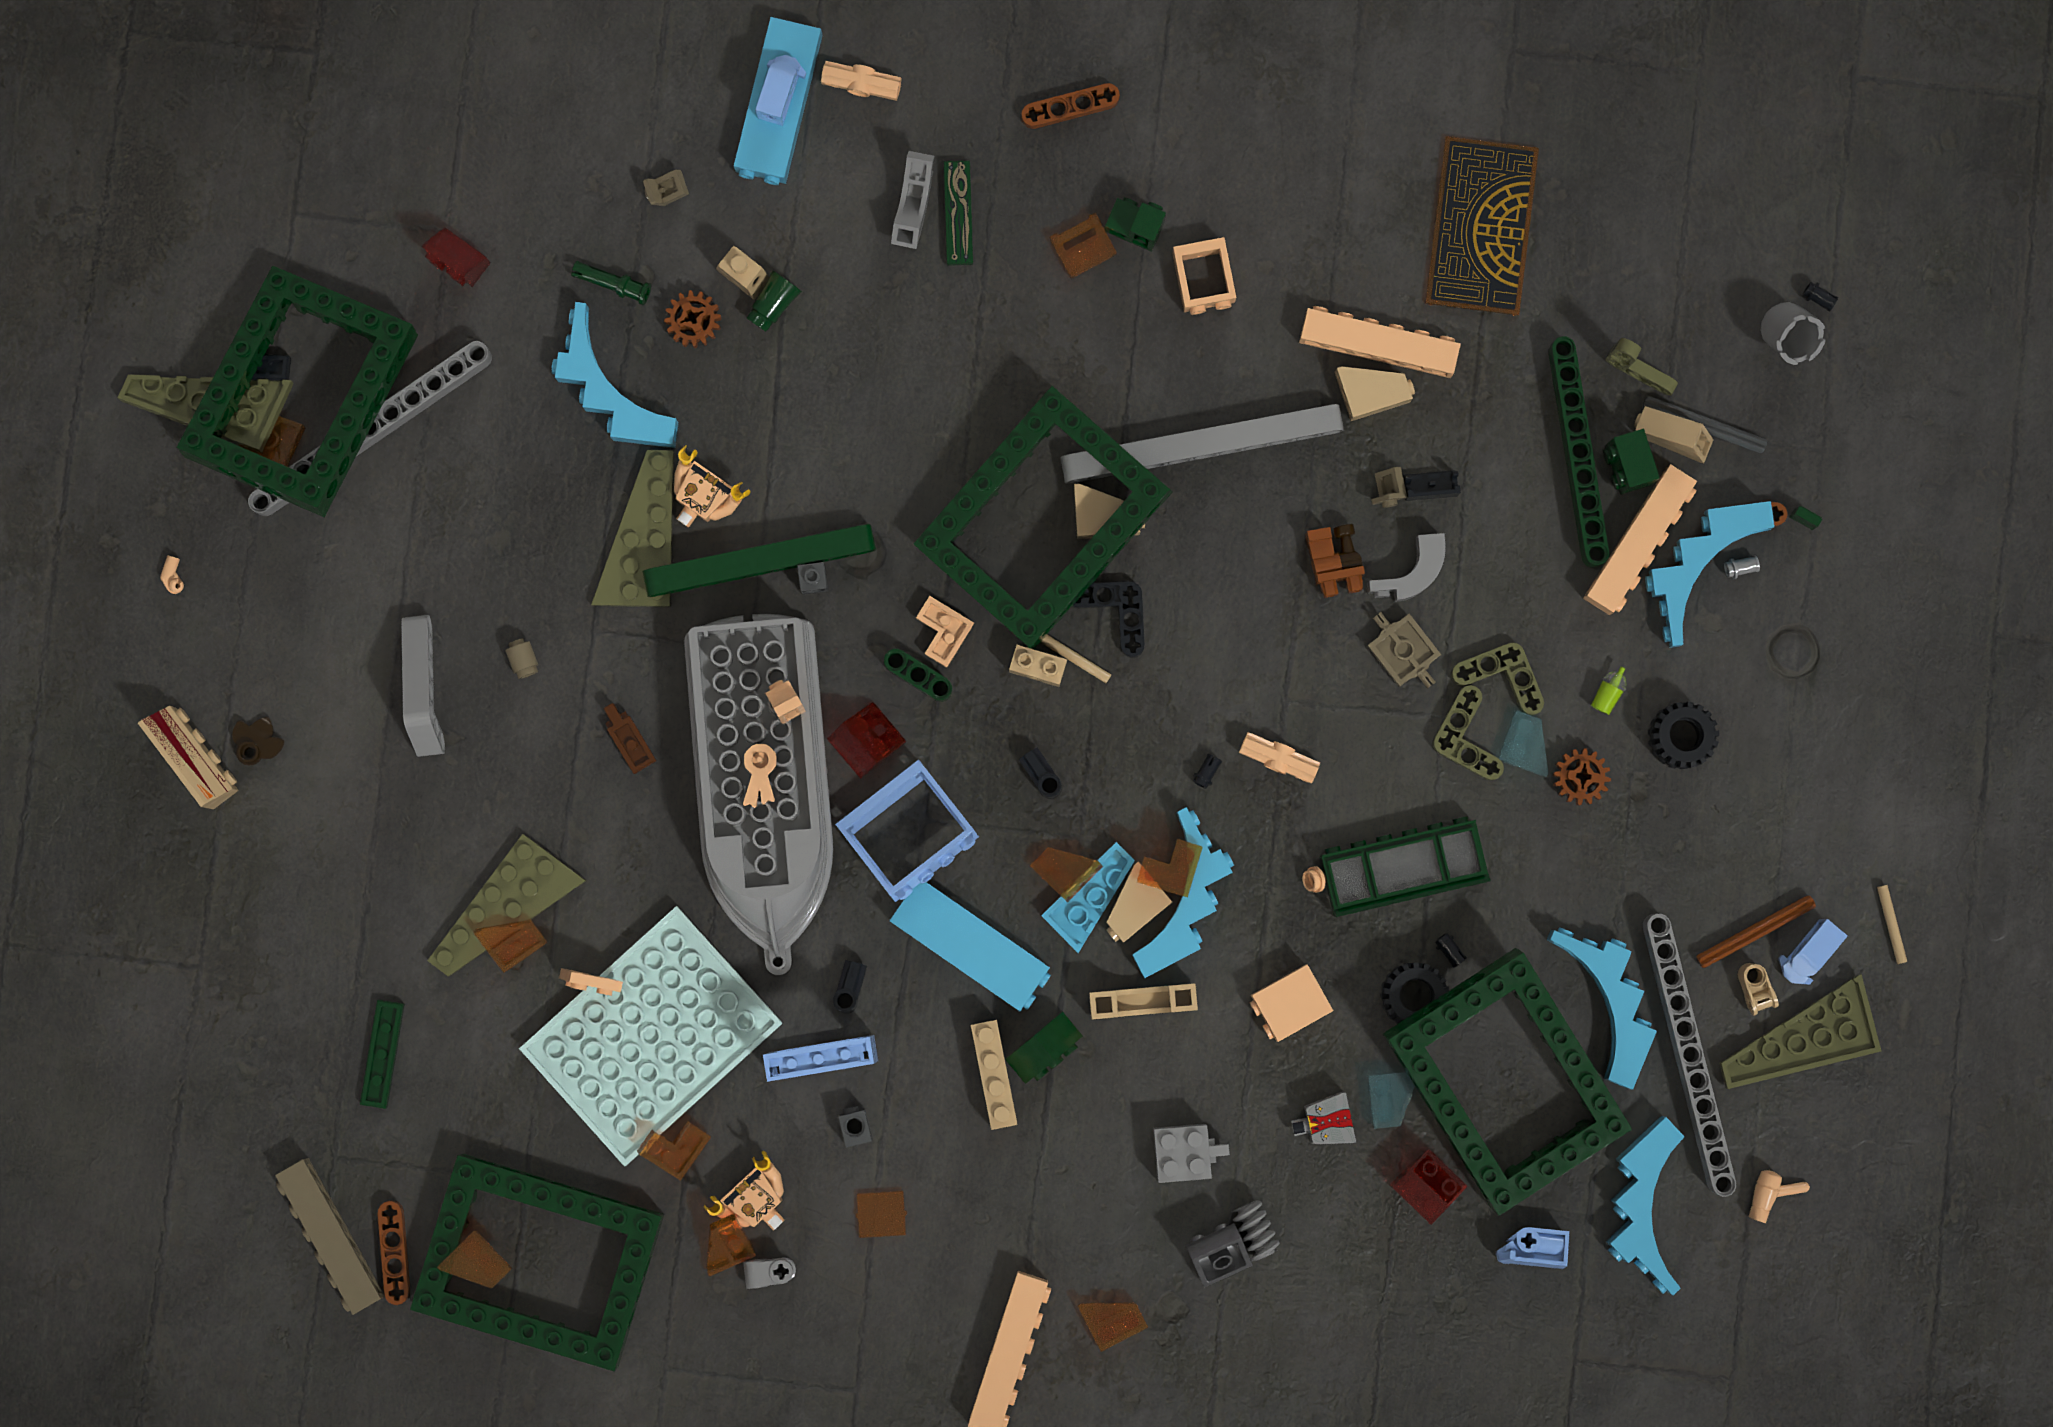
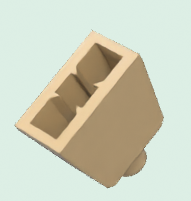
M735 246L730 249L716 268L719 273L754 300L762 292L769 279V276L760 265Z

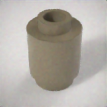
M522 638L508 644L510 648L506 649L505 652L514 674H517L518 679L538 673L536 667L538 662L530 641L524 642Z

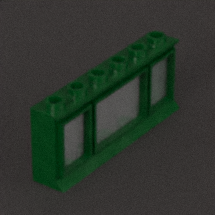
M1468 816L1453 819V825L1443 827V823L1440 822L1427 825L1428 831L1420 833L1417 832V828L1402 831V837L1392 839L1391 834L1376 837L1377 843L1367 845L1366 840L1350 843L1351 849L1341 851L1340 846L1324 849L1325 855L1320 856V861L1326 876V886L1334 918L1490 882L1491 879L1488 874L1476 820L1469 821Z

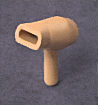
M1769 1170L1761 1171L1755 1185L1749 1218L1766 1223L1769 1211L1777 1197L1805 1193L1809 1191V1184L1807 1182H1799L1781 1186L1782 1177L1779 1174Z

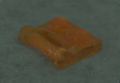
M1096 213L1089 215V219L1059 235L1055 233L1049 237L1071 279L1117 255ZM1094 228L1096 235L1065 250L1064 243Z

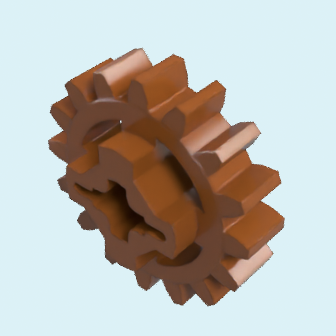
M689 290L688 297H684L682 293H679L680 300L678 302L673 299L671 300L673 309L666 308L665 310L670 315L669 318L664 319L665 324L671 325L667 329L668 333H676L673 337L675 342L683 339L682 345L684 347H687L689 342H692L693 347L697 348L700 341L706 346L707 337L716 338L713 330L721 329L720 325L716 323V321L722 320L720 314H715L719 310L718 305L711 306L712 297L709 296L704 300V294L701 291L697 297L694 296L692 290ZM690 303H698V304H701V305H703V306L700 307V308H697V307L691 306ZM682 308V315L676 321V316L679 310ZM694 314L697 317L696 324H692L689 318L690 315ZM709 318H710L709 326H708L707 329L704 331V330H703V327H704L705 321L709 320ZM688 330L694 332L696 335H686L682 333V331L685 332Z
M1587 748L1582 749L1581 754H1578L1576 749L1571 750L1572 757L1567 754L1562 755L1565 762H1556L1555 765L1560 770L1552 773V776L1558 777L1559 780L1553 785L1561 787L1558 795L1567 794L1566 802L1569 803L1576 799V805L1578 806L1582 804L1583 799H1585L1587 805L1592 804V797L1600 800L1601 795L1599 792L1608 791L1604 783L1611 781V778L1605 777V773L1610 771V768L1602 767L1605 759L1597 760L1596 751L1588 755ZM1578 760L1573 770H1566L1571 762ZM1590 763H1592L1595 766L1598 773L1593 772V770L1589 767ZM1581 771H1583V775L1587 776V780L1582 781V784L1580 779L1576 778V774L1581 773ZM1565 781H1569L1572 784L1574 791L1569 789ZM1590 784H1597L1592 792L1586 794L1587 787Z

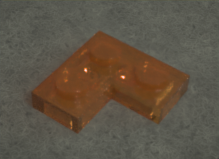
M1177 839L1170 864L1144 857L1137 883L1188 898L1203 847Z
M687 1121L673 1143L654 1130H651L637 1152L681 1181L711 1136Z

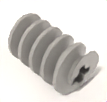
M1253 1201L1232 1211L1238 1212L1233 1221L1243 1223L1237 1229L1238 1232H1247L1242 1241H1251L1252 1243L1246 1250L1256 1252L1251 1261H1257L1278 1251L1275 1248L1280 1244L1279 1240H1270L1276 1233L1274 1230H1266L1271 1225L1270 1220H1262L1267 1214L1266 1211H1257L1262 1205L1261 1201Z

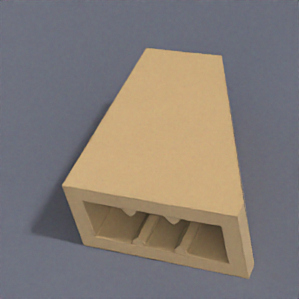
M1339 367L1335 371L1350 421L1410 403L1413 399L1412 395L1415 394L1412 381L1410 379L1407 380L1403 373L1351 367Z
M1646 406L1643 412L1638 414L1635 421V431L1644 429L1649 442L1704 464L1713 443V438L1703 424Z
M1074 484L1077 539L1092 538L1121 506L1124 500L1081 484Z
M1139 861L1133 866L1106 922L1109 926L1106 931L1115 942L1120 939L1124 943L1172 903Z

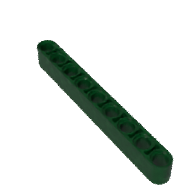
M1561 336L1551 344L1548 355L1581 558L1586 566L1596 568L1607 561L1609 548L1576 346L1571 338ZM1562 344L1566 346L1568 355H1559L1556 351V345ZM1560 371H1569L1572 375V380L1564 381L1560 376ZM1566 395H1571L1575 398V407H1569L1565 404L1564 397ZM1569 421L1578 422L1580 432H1572L1568 427ZM1573 447H1581L1585 453L1584 458L1575 457L1572 452ZM1578 472H1584L1588 475L1589 481L1587 484H1582L1577 480ZM1583 497L1591 499L1593 503L1591 510L1582 507L1581 499ZM1586 523H1592L1596 526V535H1589L1586 532ZM1595 548L1600 551V561H1594L1590 558V549Z
M871 524L654 567L643 570L642 573L647 597H656L798 568V565L821 563L876 551V545Z

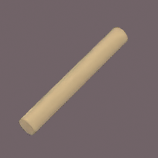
M1046 635L1041 641L1042 644L1104 683H1107L1110 679V673L1051 636Z
M1888 885L1877 887L1897 964L1905 963L1907 958Z

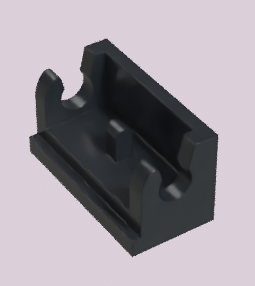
M1458 471L1403 475L1407 494L1405 501L1457 497L1461 493L1460 485H1458L1457 481Z

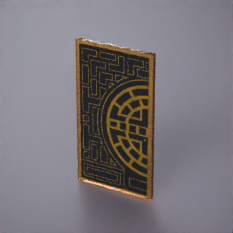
M1452 136L1445 137L1425 304L1519 316L1539 148Z

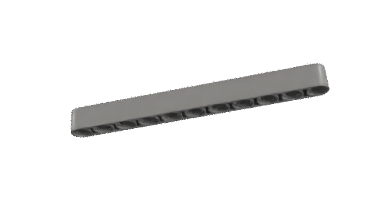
M480 341L469 343L386 400L373 422L376 423V431L366 436L356 456L485 369L492 361V353L488 347ZM476 350H484L485 355L481 360H473V353ZM456 364H462V372L459 375H452V367ZM441 379L440 388L430 390L431 381ZM414 393H418L420 395L419 402L415 405H409V397ZM392 408H397V417L393 420H388L387 412ZM320 446L289 468L301 473L304 468L310 467ZM259 489L253 491L248 498L249 507L262 516L272 515L289 503ZM262 497H267V506L263 509H258V500Z
M1339 404L1120 444V446L1146 469L1336 434L1344 431ZM1087 451L1060 457L1065 483H1076L1113 476L1110 471Z
M1651 914L1643 921V931L1707 1186L1712 1193L1726 1197L1732 1195L1735 1191L1736 1180L1671 922L1666 915ZM1655 918H1658L1663 925L1659 933H1655L1651 928V922ZM1661 944H1665L1669 949V954L1664 959L1659 957L1657 949ZM1669 969L1675 973V981L1670 985L1664 980V974ZM1675 995L1679 996L1682 1000V1005L1678 1010H1674L1670 1005V1001ZM1682 1021L1688 1025V1032L1684 1036L1679 1035L1677 1032V1026ZM1688 1047H1691L1695 1052L1694 1059L1690 1062H1687L1683 1057L1684 1050ZM1694 1073H1698L1701 1076V1084L1696 1088L1690 1083V1077ZM1701 1099H1705L1708 1103V1108L1704 1113H1699L1696 1108L1697 1102ZM1707 1125H1711L1714 1128V1135L1710 1139H1706L1703 1135V1130ZM1714 1151H1718L1721 1155V1160L1716 1165H1712L1709 1158L1710 1154ZM1720 1177H1725L1727 1187L1719 1191L1716 1187V1182Z

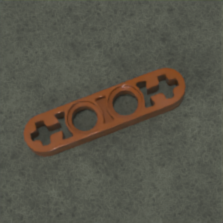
M1106 83L1033 102L1023 108L1022 122L1027 128L1036 129L1109 110L1118 104L1120 98L1119 90L1115 85ZM1107 90L1110 94H1115L1111 102H1107V99L1103 98L1098 100L1099 106H1094L1093 93H1097L1096 98L1103 97L1104 91ZM1085 96L1090 100L1091 104L1087 109H1079L1076 106L1075 102L1079 97ZM1055 103H1061L1066 108L1065 113L1061 116H1056L1052 114L1051 106ZM1043 106H1047L1046 110L1049 119H1045V114L1037 116L1036 122H1032L1031 118H1026L1029 116L1030 110H1034L1035 114L1043 112Z
M390 1200L384 1202L378 1209L380 1249L385 1298L392 1305H399L408 1300L411 1291L404 1210L399 1202ZM389 1205H392V1209L397 1210V1215L393 1216V1224L399 1223V1227L385 1229V1225L390 1224V1217L388 1215L385 1216L384 1211L389 1209ZM389 1232H396L400 1236V1242L396 1247H391L386 1242V1236ZM393 1258H397L402 1262V1270L399 1273H392L388 1268V1263ZM403 1276L404 1281H398V1288L404 1290V1294L397 1300L396 1295H391V1291L396 1287L395 1281L390 1283L389 1278Z

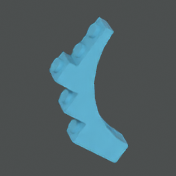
M575 302V309H571L569 314V324L572 325L571 335L567 334L565 348L569 350V353L558 352L557 359H553L552 374H555L556 380L562 383L585 385V388L580 390L579 403L583 404V408L587 412L613 415V418H608L607 433H611L610 437L613 441L675 448L679 423L677 419L658 415L635 405L609 383L599 368L592 350L589 334V307L586 303Z
M1771 501L1706 510L1704 512L1705 516L1701 517V526L1703 532H1707V536L1679 539L1676 542L1677 546L1673 547L1674 560L1679 562L1680 566L1651 569L1649 571V576L1645 577L1647 592L1652 593V597L1663 596V601H1659L1661 616L1666 618L1667 626L1663 627V637L1665 642H1669V648L1683 645V618L1686 602L1694 582L1709 561L1732 542L1750 534L1774 528Z
M1187 807L1176 813L1184 832L1188 852L1184 892L1174 915L1165 928L1149 944L1132 954L1144 978L1201 949L1199 943L1203 941L1197 929L1191 930L1189 925L1217 911L1215 905L1218 904V901L1212 890L1207 892L1205 887L1233 873L1231 867L1234 864L1228 852L1222 853L1220 849L1212 854L1210 853L1209 849L1212 848V844L1206 833L1200 834L1197 828L1200 821L1194 810L1189 812Z
M1559 928L1558 932L1550 930L1547 941L1564 949L1580 962L1594 979L1604 998L1610 1017L1612 1037L1610 1060L1604 1079L1633 1090L1657 1031L1650 1028L1652 1023L1643 1019L1636 1018V1021H1632L1644 993L1643 990L1638 989V983L1624 978L1623 982L1620 981L1632 951L1625 949L1627 944L1613 938L1611 942L1603 941L1600 949H1598V943L1583 938L1582 942L1572 938L1574 933L1563 928Z
M1661 1116L1616 1158L1620 1163L1617 1167L1626 1178L1629 1179L1632 1176L1634 1179L1611 1199L1615 1204L1613 1208L1615 1213L1622 1220L1628 1218V1221L1606 1242L1610 1246L1608 1249L1609 1253L1618 1262L1623 1260L1630 1263L1636 1258L1637 1260L1634 1264L1644 1274L1649 1272L1655 1278L1652 1283L1662 1294L1667 1291L1669 1294L1674 1295L1681 1288L1667 1271L1658 1252L1653 1234L1652 1203L1660 1171L1670 1153L1684 1138V1135L1667 1117Z

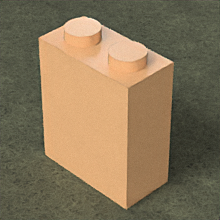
M1308 964L1251 995L1253 1001L1249 1002L1256 1016L1261 1014L1266 1024L1262 1027L1268 1038H1275L1277 1042L1333 1011Z

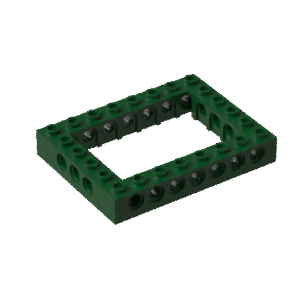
M272 265L176 448L185 458L325 518L418 334L411 323ZM291 303H293L298 312L304 315L308 313L316 316L323 323L329 324L330 322L344 328L349 334L354 332L373 343L306 475L221 439L222 435H225L227 432L226 427L234 412L237 413L239 410L238 404L246 389L249 390L251 387L250 381L258 367L262 366L263 362L261 360L269 345H273L275 341L273 337L281 322H285V315Z
M1051 386L915 541L914 545L1029 648L1035 649L1172 494V491L1056 388ZM1057 425L1128 487L1132 493L1027 611L1020 602L1009 595L1001 585L991 579L982 568L972 562L963 551L952 543L959 535L962 536L965 533L963 530L976 515L978 517L981 515L982 508L993 496L996 497L999 494L998 490L1010 476L1014 477L1017 474L1015 471L1028 456L1031 458L1034 454L1032 451L1045 437L1048 438L1051 435L1049 432Z
M1514 948L1383 1033L1384 1038L1487 1203L1498 1216L1632 1130L1524 952L1517 948ZM1514 990V996L1522 1002L1528 1012V1019L1535 1023L1542 1035L1540 1036L1541 1040L1553 1052L1555 1056L1553 1058L1554 1061L1562 1067L1569 1078L1567 1082L1577 1091L1582 1099L1580 1103L1590 1112L1595 1122L1593 1123L1589 1120L1577 1122L1575 1124L1576 1127L1560 1137H1554L1553 1142L1539 1151L1534 1150L1531 1152L1532 1155L1516 1166L1514 1164L1509 1166L1505 1173H1503L1425 1047Z
M457 1155L410 1310L615 1371L622 1357L665 1214L470 1155ZM477 1189L628 1234L597 1336L591 1335L590 1331L587 1330L581 1332L565 1327V1324L561 1322L555 1324L539 1319L540 1316L538 1315L528 1316L515 1312L514 1308L511 1307L505 1309L488 1304L489 1301L485 1299L479 1301L463 1296L464 1293L461 1292L455 1294L444 1290L453 1277L451 1271L456 1255L461 1251L459 1245L464 1229L469 1224L467 1219L472 1203L476 1202Z

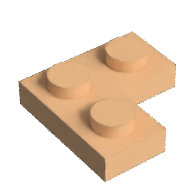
M931 596L928 597L916 617L917 620L938 632L926 650L925 655L947 668L972 629L974 622Z
M561 968L559 979L566 981L565 986L585 991L587 986L596 987V993L612 996L613 991L621 992L623 984L619 980Z

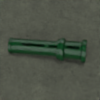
M576 261L572 269L575 271L571 273L572 277L615 291L621 298L626 296L637 300L640 305H645L649 298L651 283L646 282L643 284L632 280L629 275L620 277L580 261Z

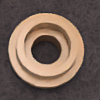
M1310 867L1303 873V885L1308 891L1321 892L1325 887L1326 876L1319 867Z

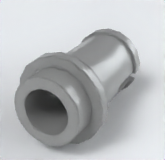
M1756 555L1738 560L1731 558L1728 562L1724 563V569L1728 578L1737 579L1738 575L1759 572L1760 564Z

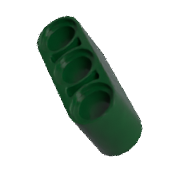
M892 649L886 653L884 664L890 673L935 701L944 702L951 697L952 685L947 678L900 649ZM893 655H900L903 657L904 662L901 667L892 668L889 665V659ZM915 669L925 671L926 677L923 681L915 682L911 679V674ZM942 682L948 686V691L945 695L937 696L934 694L933 688L937 683Z

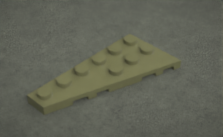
M128 375L117 398L121 402L188 426L213 377L194 379L187 378L186 376L165 378L157 375ZM251 380V387L249 390L246 389L238 404L239 410L237 413L234 412L226 427L227 432L221 438L262 453L294 383L292 380Z
M673 450L646 451L593 598L592 606L671 607V594L647 597L642 571L672 564Z
M522 834L427 961L450 977L483 952L499 943L506 936L545 911L549 906L585 883L586 880L525 834Z
M1856 975L1720 1062L1725 1088L1731 1089L1881 1052L1862 975Z

